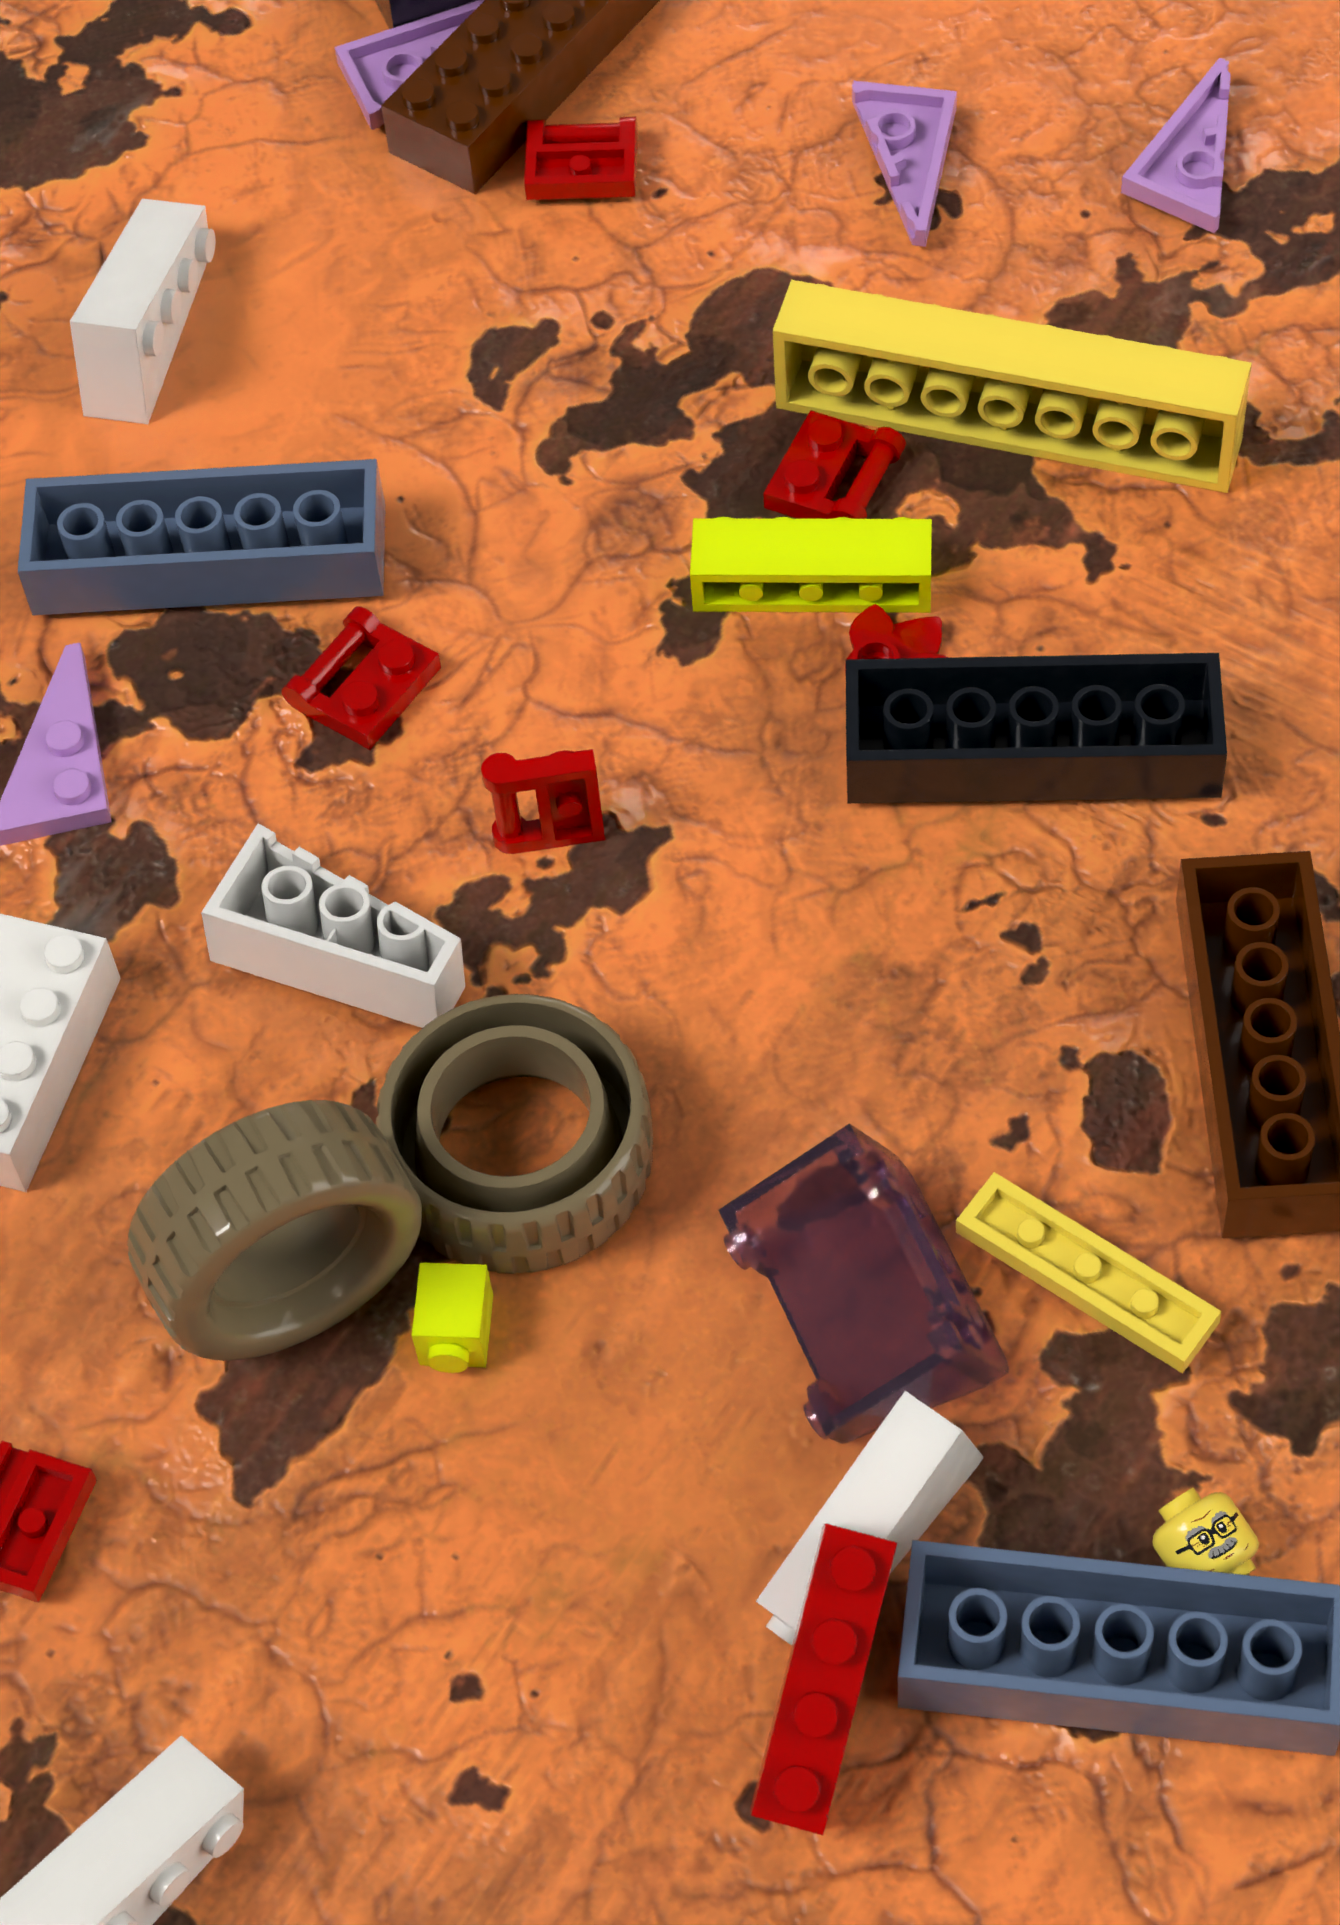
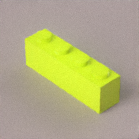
M777 517L774 519L693 518L690 564L693 612H863L871 605L876 604L886 613H931L932 519H911L907 517L893 519H851L848 517L833 519H792L789 517Z

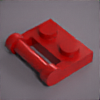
M620 117L619 123L545 125L544 119L528 120L524 177L526 200L635 197L636 156L638 149L637 118Z
M810 410L763 493L764 508L796 519H833L837 517L866 519V506L889 464L896 463L906 447V441L902 434L890 427H879L876 430H872ZM856 455L867 457L845 498L832 501Z
M356 606L343 620L345 628L302 676L295 675L282 688V695L297 711L371 750L441 669L439 653L380 623L378 618L368 609ZM361 644L372 648L331 697L320 693L323 687Z
M593 749L576 752L563 750L552 753L549 756L516 760L507 753H495L483 761L481 765L482 780L485 788L491 792L496 818L492 825V837L495 847L500 852L517 854L605 840ZM535 790L540 819L526 821L520 816L517 792Z

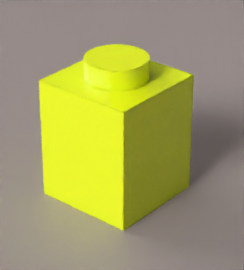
M420 1262L412 1327V1340L419 1365L430 1366L434 1370L445 1373L462 1372L468 1367L486 1368L494 1296L487 1265Z

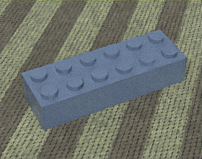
M377 459L26 479L17 572L32 615L384 596L386 504Z
M912 1540L898 1669V1708L1335 1756L1340 1741V1585Z

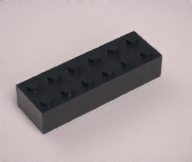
M1219 653L846 660L847 804L1222 797L1227 747Z

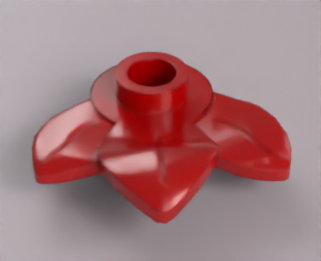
M874 604L861 612L850 626L849 638L853 651L847 659L949 658L938 654L942 644V621L938 616L917 618L893 624L890 616L880 606Z

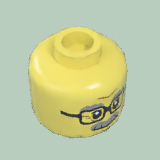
M1193 1487L1159 1510L1165 1523L1156 1530L1153 1535L1152 1544L1166 1567L1248 1575L1256 1569L1251 1558L1258 1550L1259 1541L1227 1494L1216 1492L1201 1499Z

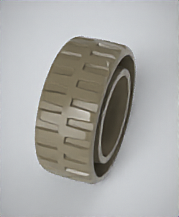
M532 994L498 995L471 1001L451 1009L426 1024L402 1047L401 1052L391 1063L386 1073V1080L380 1089L378 1097V1116L375 1122L398 1156L419 1195L422 1206V1222L419 1237L424 1242L432 1245L443 1256L463 1264L487 1265L488 1271L497 1273H532L548 1270L575 1261L590 1251L597 1249L630 1218V1213L634 1207L639 1204L646 1189V1179L651 1173L653 1161V1126L643 1074L639 1071L637 1060L629 1047L623 1044L619 1035L608 1024L603 1023L587 1010L563 1000ZM536 1077L558 1082L577 1095L590 1112L588 1122L581 1137L567 1154L541 1170L524 1175L495 1176L477 1172L455 1160L440 1144L442 1127L456 1103L477 1088L502 1079Z
M306 1100L292 1102L262 1110L227 1125L189 1149L166 1169L144 1195L135 1211L128 1233V1256L150 1304L171 1338L184 1350L205 1359L218 1361L256 1358L287 1349L324 1332L371 1300L395 1276L412 1252L421 1228L422 1206L419 1195L401 1161L378 1126L368 1115L350 1105L336 1101Z

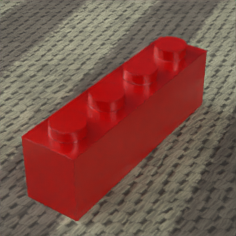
M827 1523L823 1524L750 1807L751 1816L824 1835L897 1542Z

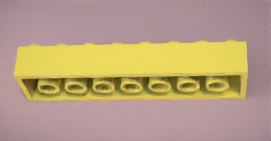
M792 279L773 328L777 409L809 414L810 410L862 425L878 428L890 427L894 430L1224 493L1229 491L1242 443L1252 362Z

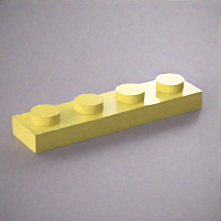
M993 1172L956 1220L957 1234L1182 1374L1220 1323L1221 1310Z

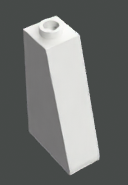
M904 1391L756 1600L757 1603L774 1614L766 1625L768 1629L792 1646L822 1527L825 1523L897 1542L890 1574L912 1548V1540H918L984 1458L963 1430L907 1391Z

